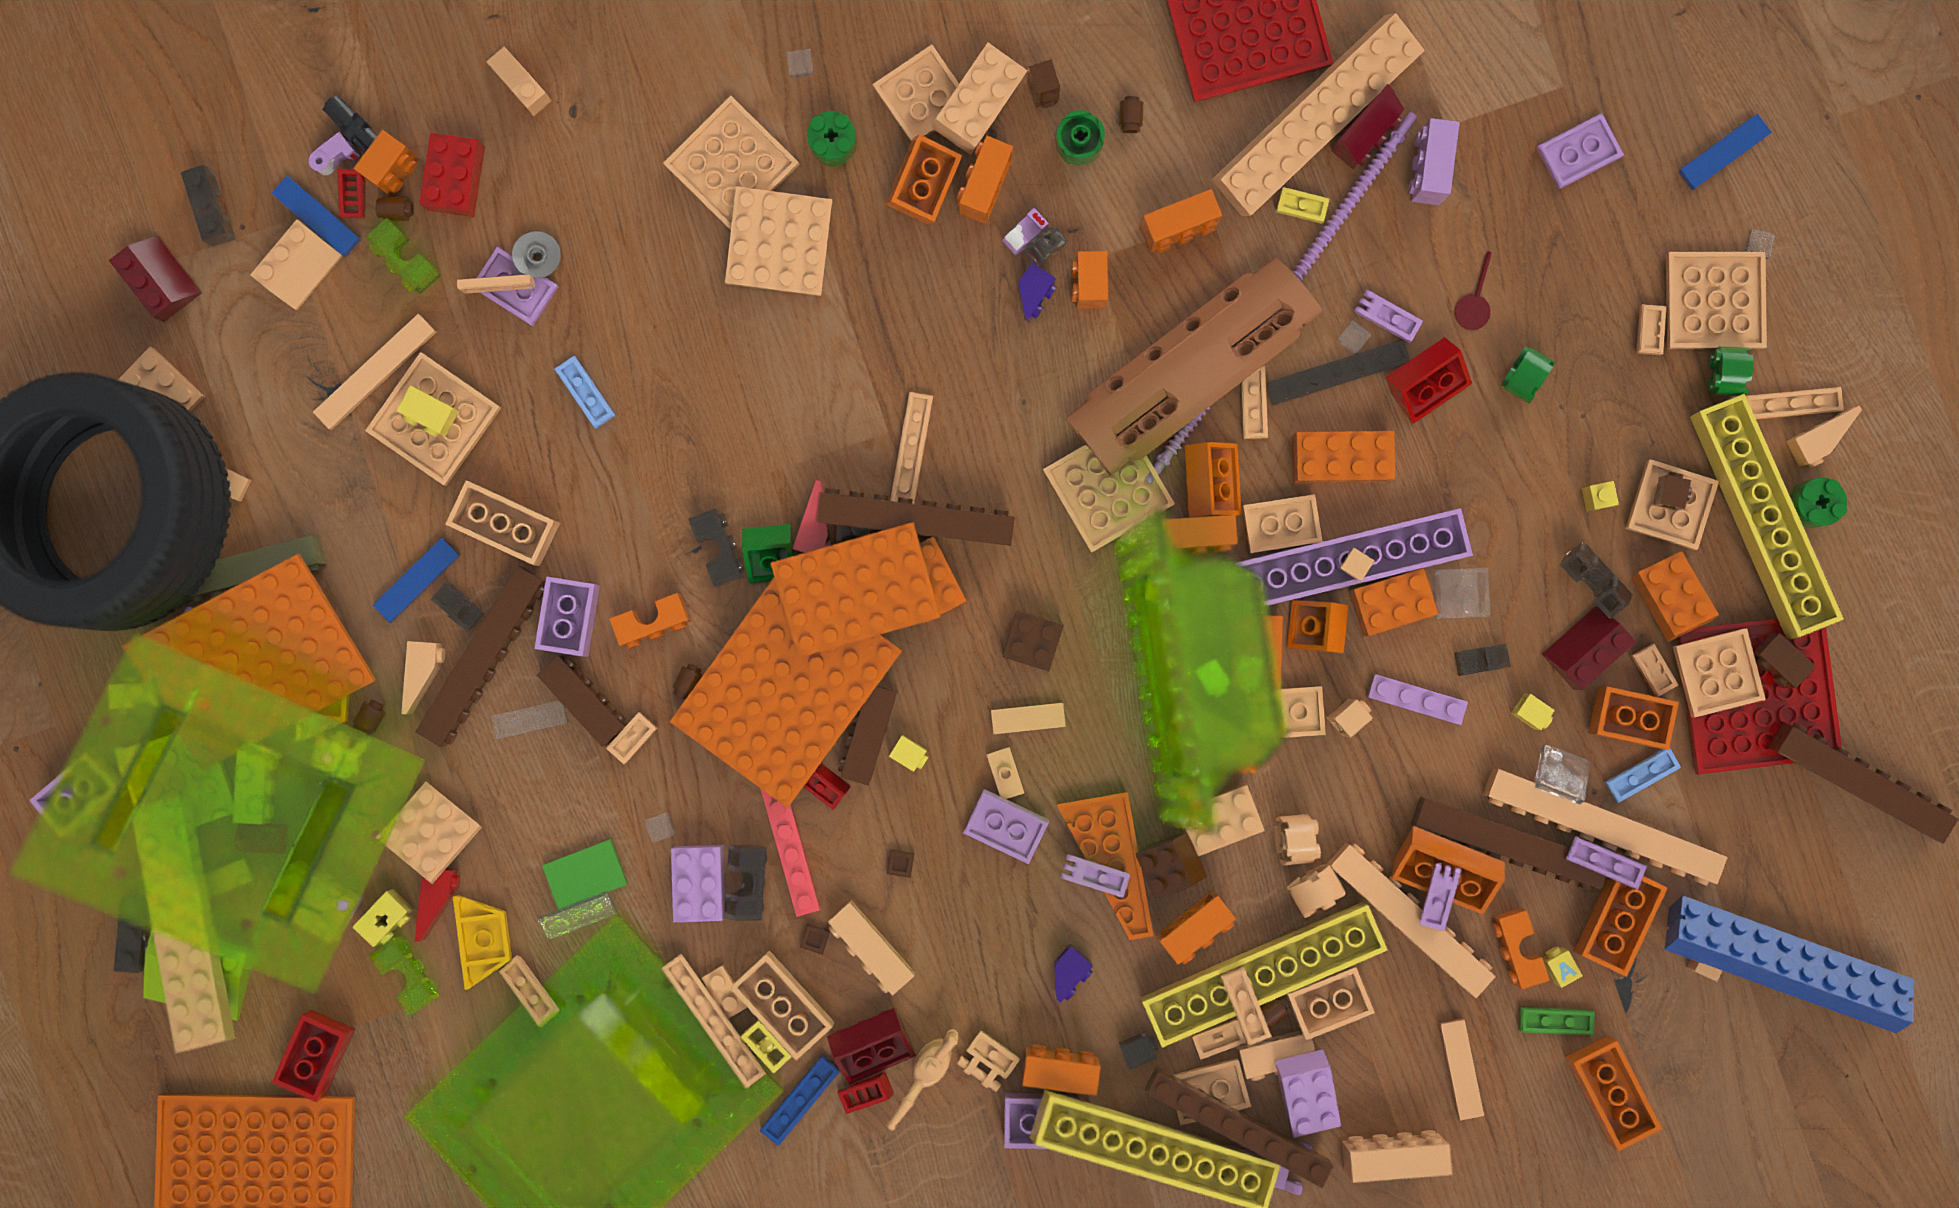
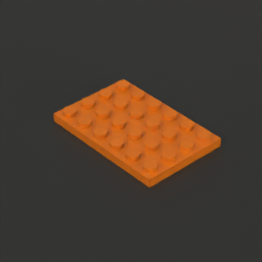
M914 522L771 563L798 658L941 617Z

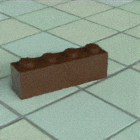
M558 655L537 674V677L601 747L607 746L627 726L624 723L626 718L617 709L613 711L610 708L608 698L599 691L597 693L591 687L593 682L584 673L582 675L578 673L575 669L577 667L576 663L569 656Z
M877 686L863 704L861 711H858L853 718L852 724L856 725L854 734L848 735L845 748H849L846 758H841L838 771L842 772L841 778L867 786L870 785L898 692Z

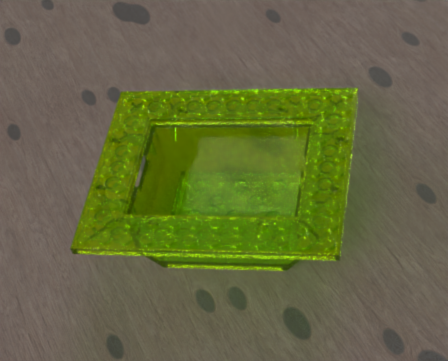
M1165 507L1151 511L1119 536L1117 542L1114 543L1116 557H1120L1121 566L1118 567V575L1120 581L1124 580L1125 590H1122V599L1124 605H1128L1129 614H1126V623L1128 629H1132L1133 638H1130V648L1136 654L1137 662H1134L1133 665L1135 676L1140 678L1141 686L1137 687L1139 700H1143L1145 710H1141L1143 724H1147L1149 734H1145L1147 748H1151L1152 758H1149L1151 772H1155L1156 782H1153L1155 796H1159L1160 806H1157L1159 821H1163V825L1209 834L1219 832L1213 797L1229 773L1263 767L1289 736L1263 578L1229 557L1195 562L1171 543Z
M135 633L9 874L315 994L425 760ZM204 701L210 704V709L207 711L200 708V704ZM108 716L111 722L106 726L101 725L100 718ZM324 754L331 756L330 763L323 762L322 756ZM65 788H70L73 790V795L65 798L62 796V791ZM374 830L380 832L378 840H374L371 837V833ZM123 868L126 871V875L123 878H117L114 874L116 869ZM341 900L347 902L345 910L338 908V903ZM246 918L252 922L251 927L248 929H244L241 925L242 921Z
M616 914L542 985L560 1010L543 1027H539L523 1005L519 1006L417 1103L404 1118L488 1208H606V1203L612 1204L613 1208H662L780 1096L784 1089L765 1069L766 1074L748 1088L743 1086L671 984V987L664 986L663 981L668 978L661 968L666 964L619 914ZM579 994L585 997V1001L583 1003L579 1002L577 999V996ZM647 1019H648V1020L654 1025V1027L669 1041V1043L681 1054L680 1056H678V1054H677V1053L662 1039V1037L647 1023V1021H646ZM494 1079L496 1086H491L489 1080ZM700 1119L702 1125L696 1126L693 1120ZM474 1165L476 1172H471L469 1166Z

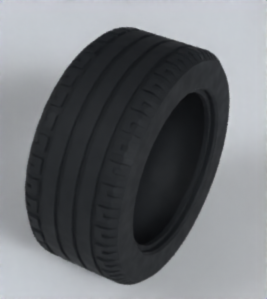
M66 372L47 375L45 378L40 377L35 379V381L27 382L25 386H19L16 390L11 391L7 397H3L0 400V606L25 620L43 625L98 631H124L143 627L156 622L158 619H163L168 614L175 612V608H180L185 602L190 600L191 595L197 593L198 588L205 583L204 579L210 576V571L216 566L215 561L220 557V551L224 547V538H227L226 530L227 528L229 529L228 518L231 517V512H229V508H231V502H229V497L231 496V491L229 490L230 481H227L228 472L225 469V461L221 459L222 454L218 450L217 443L212 441V435L201 424V421L191 411L186 410V407L166 395L93 373ZM114 430L130 449L138 467L142 490L139 516L130 539L117 557L96 573L80 579L64 565L51 542L47 523V502L50 488L62 463L73 450L93 436Z

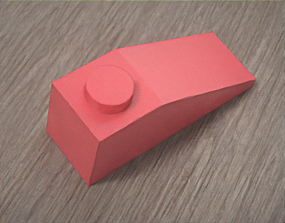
M818 480L815 481L793 546L794 550L801 553L832 545V542L828 541L830 538L828 523L815 521L819 492H824L823 484Z

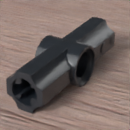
M337 95L329 98L324 103L322 110L340 127L339 130L365 153L377 137L371 130L372 127L358 113H354Z

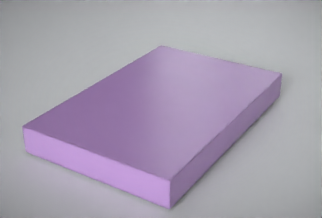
M1602 113L1536 147L1558 190L1624 156Z
M496 247L477 278L523 274L515 267L512 256ZM546 277L534 278L536 287L534 289L481 292V294L531 326H534L559 286Z
M984 789L963 833L1029 864L1050 820Z

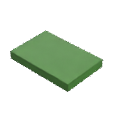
M612 839L542 865L559 911L628 884Z

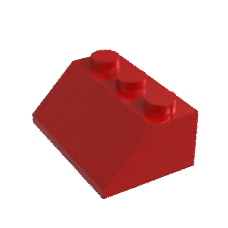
M1446 337L1385 377L1392 396L1413 424L1472 384L1462 351Z

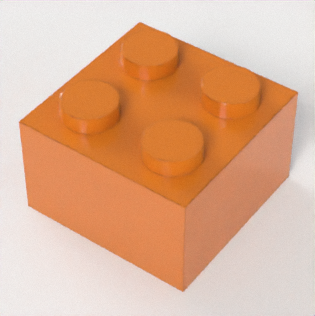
M382 129L353 169L383 192L392 196L401 190L407 175L415 171L419 158L405 145Z
M1107 251L1078 252L1077 258L1072 259L1071 277L1076 278V283H1073L1072 302H1076L1077 309H1105L1108 302Z

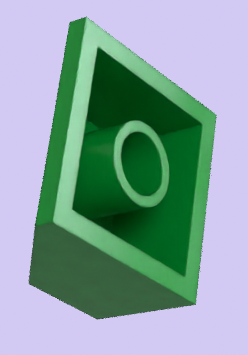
M790 524L742 529V552L749 584L771 582L775 577L771 563L795 556Z

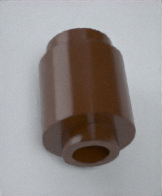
M1126 96L1125 100L1120 101L1119 126L1123 133H1139L1140 127L1143 126L1144 102L1140 101L1137 96Z
M383 196L382 199L376 200V215L378 218H383L384 221H409L410 216L414 214L413 202H410L408 197Z
M688 664L687 667L682 666L673 685L675 689L672 694L686 700L702 678V669L692 664Z
M372 699L370 702L364 701L353 720L354 725L352 729L363 736L370 737L372 733L376 732L386 714V711L383 710L384 705Z
M1282 997L1260 1005L1268 1028L1272 1029L1289 1015L1286 1010L1290 1007Z

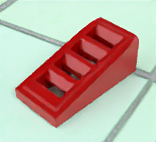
M337 169L339 218H365L366 178L355 169ZM347 176H357V181H347ZM347 186H357V191H346ZM346 196H357L358 201H346ZM346 206H358V211L346 210Z
M885 1072L837 1091L846 1114L887 1101L894 1094ZM870 1086L874 1097H871L867 1087ZM858 1090H861L864 1101L861 1100ZM848 1093H852L856 1104H852Z

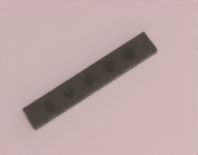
M1402 339L1266 382V389L1272 406L1402 366L1410 361Z

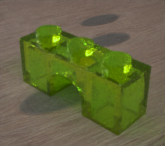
M388 218L383 220L366 236L371 243L368 247L378 257L382 255L387 260L384 263L385 266L394 275L397 272L401 275L403 279L400 282L410 292L415 290L422 294L441 276L437 269L420 253L411 260H402L401 249L410 240Z
M398 936L368 956L381 975L391 970H399L404 973L407 979L406 987L395 997L407 1015L410 1016L439 997L437 993L438 987L432 979H428L425 975L423 964L419 959L414 958L410 952L412 949L407 940Z

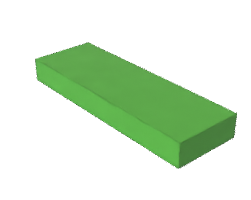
M1519 1006V1031L1525 1033L1594 1035L1595 1011L1591 1009Z

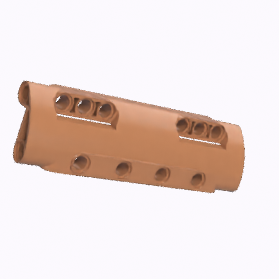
M1275 257L1254 274L1246 273L1099 385L1087 395L1085 404L1070 414L1065 420L1073 432L1095 454L1102 467L1111 476L1128 463V458L1132 461L1144 458L1300 337L1302 325H1308L1321 315L1323 311L1296 275ZM1284 307V309H1282L1275 316H1273L1271 319H1269L1262 326H1260L1258 329H1256L1249 336H1247L1245 339H1243L1241 342H1239L1236 346L1232 348V346L1235 343H1237L1244 336H1246L1248 333L1254 330L1257 326H1259L1261 323L1267 320L1270 316H1272L1274 313H1276L1278 310ZM1166 396H1168V398L1165 399L1163 402H1161L1158 406H1156L1154 409H1152L1150 412H1148L1145 416H1143L1141 419H1139L1137 422H1135L1132 426H1130L1128 429H1126L1124 432H1122L1119 436H1116L1118 433H1120L1122 430H1124L1127 426H1129L1131 423H1133L1135 420H1137L1140 416H1142L1144 413H1146L1148 410H1150L1153 406H1155L1157 403H1159L1161 400H1163Z

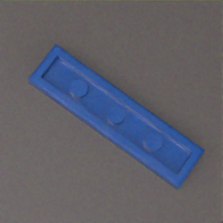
M1757 113L1678 172L1691 190H1694L1772 132Z
M286 176L271 193L344 257L361 240L289 176Z
M441 538L373 606L388 622L392 623L460 554L444 538Z
M822 1054L761 1127L760 1132L779 1146L840 1072L838 1066Z

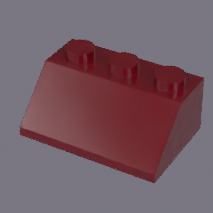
M1387 84L1332 149V152L1351 169H1354L1357 164L1363 166L1371 157V154L1368 153L1371 148L1375 146L1378 149L1387 138L1384 135L1389 128L1394 130L1403 120L1400 115L1405 109L1390 85Z
M158 236L128 245L109 259V262L149 314L162 322L168 320L202 294Z
M1595 606L1548 647L1542 655L1573 690H1583L1634 645L1636 641L1619 622Z
M895 1008L885 1010L876 1016L862 1020L855 1025L838 1030L827 1036L833 1060L849 1085L916 1056L903 1022Z

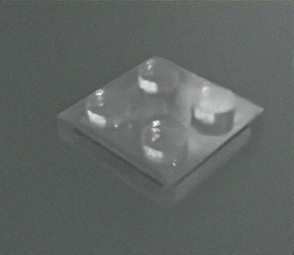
M1545 744L1540 752L1535 788L1581 805L1585 801L1591 761Z

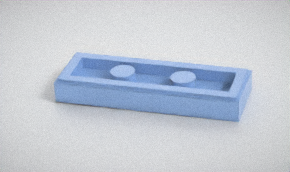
M572 356L555 368V371L595 429L616 416L576 356Z
M1670 748L1669 750L1660 749L1605 780L1604 783L1614 801L1619 803L1680 769L1681 766Z

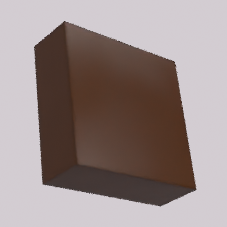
M891 849L887 874L911 878L915 853Z
M808 923L800 948L823 955L830 930Z

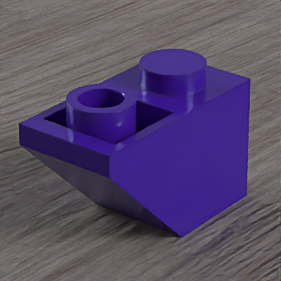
M1034 263L1030 264L1018 282L1024 319L1027 322L1032 317L1036 319L1044 308L1041 306V303L1045 297L1050 299L1057 288L1054 286L1056 278Z
M1071 944L1054 961L1056 998L1060 1003L1064 998L1068 1001L1076 992L1074 987L1080 980L1085 982L1093 972L1091 970L1093 967L1092 963Z

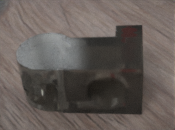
M1055 226L1039 234L1023 252L1039 267L1048 258L1057 254L1068 243V240L1060 234Z

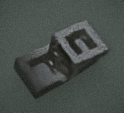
M446 581L430 599L467 632L484 614L449 581Z
M1506 643L1454 652L1458 676L1511 667Z

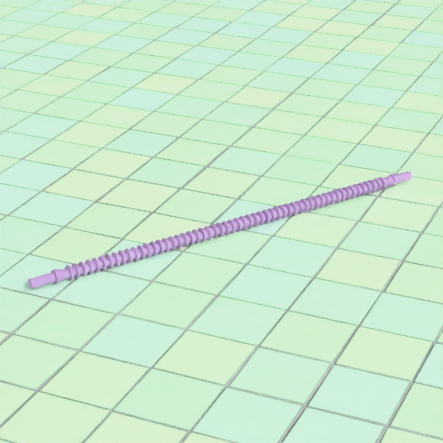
M1409 112L1398 129L1392 131L1389 141L1383 144L1384 148L1381 147L1379 149L1380 153H1376V159H1372V164L1367 166L1368 170L1363 171L1364 176L1361 175L1359 177L1360 181L1355 182L1356 187L1351 188L1352 193H1347L1348 198L1343 199L1344 204H1339L1340 209L1335 210L1336 215H1331L1332 220L1327 221L1328 226H1324V231L1319 232L1320 237H1316V242L1311 243L1312 248L1307 249L1308 254H1303L1304 259L1299 260L1300 265H1295L1296 270L1292 272L1300 281H1303V275H1307L1306 270L1312 268L1311 264L1316 263L1314 259L1319 258V253L1324 252L1323 247L1328 246L1327 241H1332L1331 236L1336 235L1335 230L1338 231L1340 229L1339 225L1344 224L1343 219H1347V214L1352 213L1351 208L1356 207L1355 202H1360L1359 197L1364 196L1363 191H1368L1367 186L1372 185L1371 180H1376L1375 175H1379V169H1383V164L1388 163L1387 158H1391L1392 152H1396L1395 147L1404 141V135L1417 118L1414 113ZM1277 311V312L1274 313L1272 316H1270L1267 320H1265L1263 323H1261L1259 326H1257L1254 330H1252V331H1251L1250 333H1248L1246 336H1249L1252 332H1254L1256 329H1258L1260 326H1262L1265 322H1267L1269 319H1271V318H1272L1275 314H1277L1279 311ZM1205 411L1181 428L1177 434H1173L1174 439L1169 440V446L1165 445L1166 450L1157 456V462L1153 466L1158 475L1165 466L1168 467L1170 465L1171 457L1177 455L1176 450L1182 448L1180 446L1181 443H1186L1184 439L1190 437L1189 432H1194L1192 428L1198 426L1197 421L1202 420L1201 416L1206 415ZM1151 473L1145 478V481L1150 484L1155 480Z

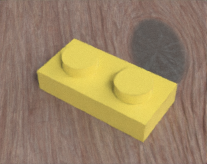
M1283 187L1276 212L1323 224L1329 198Z

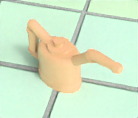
M949 1030L944 1039H934L919 1051L913 1066L914 1084L906 1097L902 1099V1103L892 1119L888 1121L887 1127L890 1130L895 1129L903 1116L913 1107L914 1101L922 1088L936 1084L945 1075L950 1063L951 1049L958 1042V1032L956 1030Z

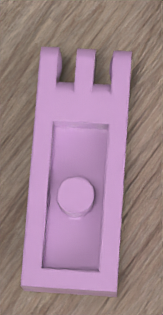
M1365 290L1363 295L1371 301L1369 302L1361 298L1359 304L1365 307L1366 310L1356 307L1354 312L1404 341L1411 343L1423 320L1373 292Z
M1067 854L1066 859L1075 863L1074 866L1064 863L1063 869L1072 871L1071 875L1061 873L1060 878L1122 898L1124 897L1130 873Z
M1436 863L1422 910L1420 925L1444 931L1461 869L1455 868L1453 876H1449L1451 866L1446 865L1443 874H1441V864Z

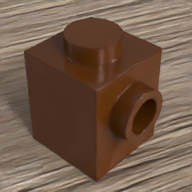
M1669 472L1668 475L1659 477L1653 506L1676 511L1685 509L1686 502L1689 501L1692 494L1691 480L1684 479L1683 474Z

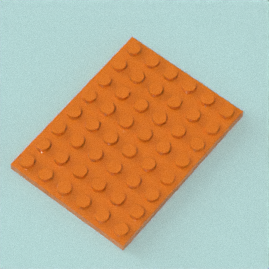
M300 553L122 645L201 771L237 753V750H243L375 681L374 675Z
M774 577L670 720V723L788 808L903 650L880 634L798 658Z
M161 1093L157 1096L154 1208H352L355 1097L325 1096L319 1101L314 1102L303 1096Z

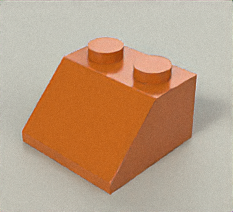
M1292 600L1287 648L1344 653L1349 605L1332 602Z

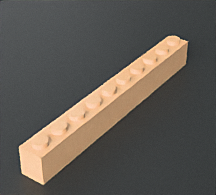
M1492 768L1483 792L1484 796L1489 797V803L1500 807L1505 803L1512 806L1511 811L1525 816L1526 812L1535 815L1534 820L1547 825L1549 821L1558 824L1556 828L1567 833H1571L1572 830L1580 832V838L1594 842L1596 838L1603 841L1602 846L1614 851L1617 850V847L1626 850L1625 855L1638 860L1640 856L1649 859L1647 863L1661 869L1663 865L1671 867V873L1685 877L1687 873L1694 876L1693 881L1708 886L1709 882L1718 885L1728 858L1500 769Z

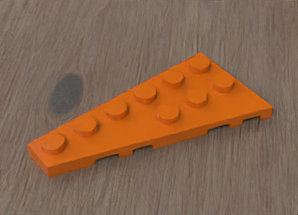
M1128 792L1056 804L1086 860L1130 873L1123 898L1104 892L1129 940L1154 936L1142 868L1135 855L1139 851Z

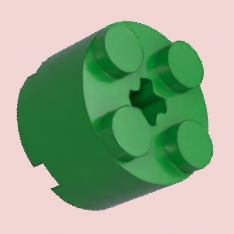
M1077 110L1068 113L1060 122L1056 133V149L1061 158L1066 163L1073 165H1086L1093 162L1099 157L1105 139L1104 126L1098 117L1096 118L1088 111ZM1081 135L1084 141H1079L1076 139V136Z
M827 111L811 119L807 130V140L813 156L827 166L845 164L857 148L855 129L849 118L839 112ZM830 136H835L834 142L829 141Z
M1525 346L1513 364L1517 368L1512 366L1501 385L1505 387L1504 390L1530 404L1535 397L1536 391L1540 389L1556 361L1531 347L1527 348Z
M1719 346L1715 349L1714 354H1710L1708 359V368L1713 369L1712 378L1708 379L1707 391L1713 392L1714 395L1740 396L1745 394L1747 396L1750 388H1745L1746 382H1752L1753 354H1748L1751 348Z
M1815 478L1800 482L1793 488L1790 494L1803 527L1806 528L1832 525L1847 512L1845 491L1840 483L1834 479Z

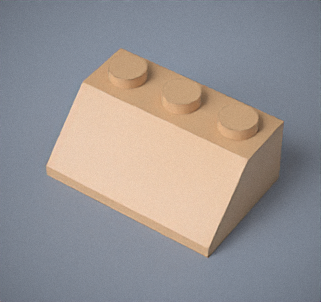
M296 220L250 275L293 309L298 310L343 255L308 226Z
M1354 965L1285 994L1305 1040L1375 1013L1358 970Z

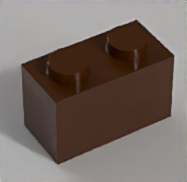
M1052 59L1028 66L1027 82L1035 107L1049 108L1055 105L1056 101H1059L1060 84Z
M1770 633L1753 651L1756 665L1764 671H1769L1774 676V682L1782 688H1797L1816 667L1780 633Z

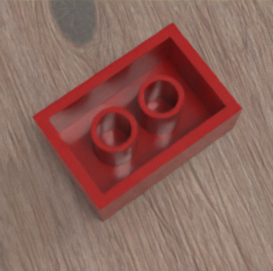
M430 133L419 204L427 211L474 217L485 146L478 139Z
M312 1009L301 1014L272 1083L314 1102L324 1098L354 1034L355 1028Z

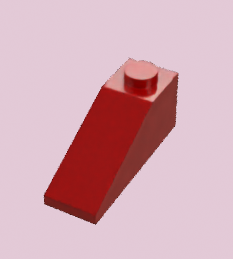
M446 868L433 884L421 876L415 942H420L427 938L455 894V890H458L460 885V876L457 875L458 869Z

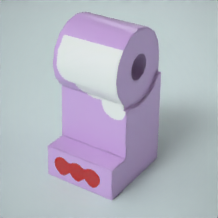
M338 132L310 155L309 165L313 170L322 175H330L335 171L336 166L346 158L354 161L360 157V154L348 138Z
M1033 208L1004 237L1002 242L1015 255H1018L1048 229L1049 223Z

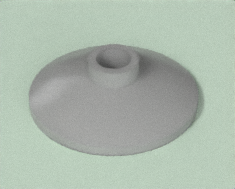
M533 231L524 234L516 241L512 250V259L517 270L523 275H531L533 278H544L552 274L559 266L561 250L557 241L552 236L544 232ZM540 254L542 259L535 261L534 256Z

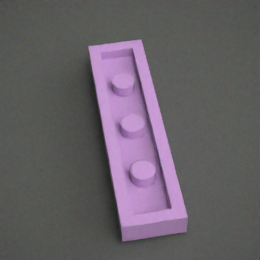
M1373 674L1367 694L1368 698L1458 725L1462 724L1468 702L1377 674Z

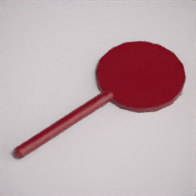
M1488 251L1486 254L1476 294L1464 296L1455 306L1457 322L1468 330L1482 328L1490 318L1491 309L1489 303L1480 294L1491 258V251Z

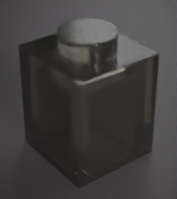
M1146 1032L1119 1042L1130 1070L1157 1059L1154 1053L1158 1050L1153 1036L1148 1038Z

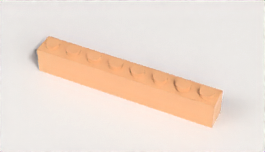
M1345 843L1327 864L1470 995L1477 998L1496 977L1490 972L1492 967L1482 958L1478 961L1472 955L1474 950L1465 942L1459 944L1454 939L1456 934L1447 926L1443 931L1420 925L1422 909L1417 906L1420 901L1409 892L1405 895L1399 889L1402 885L1397 880L1392 879V876L1386 878L1381 873L1384 869L1374 860L1369 862L1363 857L1365 852L1357 844L1354 843L1351 846Z

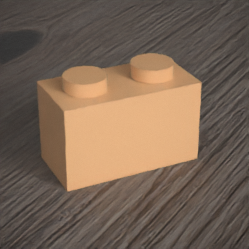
M1347 699L1326 717L1342 736L1350 738L1373 719L1369 714L1371 712L1369 706L1363 700L1359 701L1356 699Z

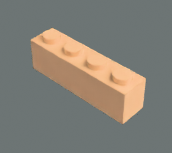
M852 900L829 919L828 923L831 926L828 928L836 938L841 937L847 943L845 945L846 950L853 957L857 955L862 960L861 966L869 975L873 973L879 980L877 984L883 992L887 993L889 991L893 996L915 976V971Z

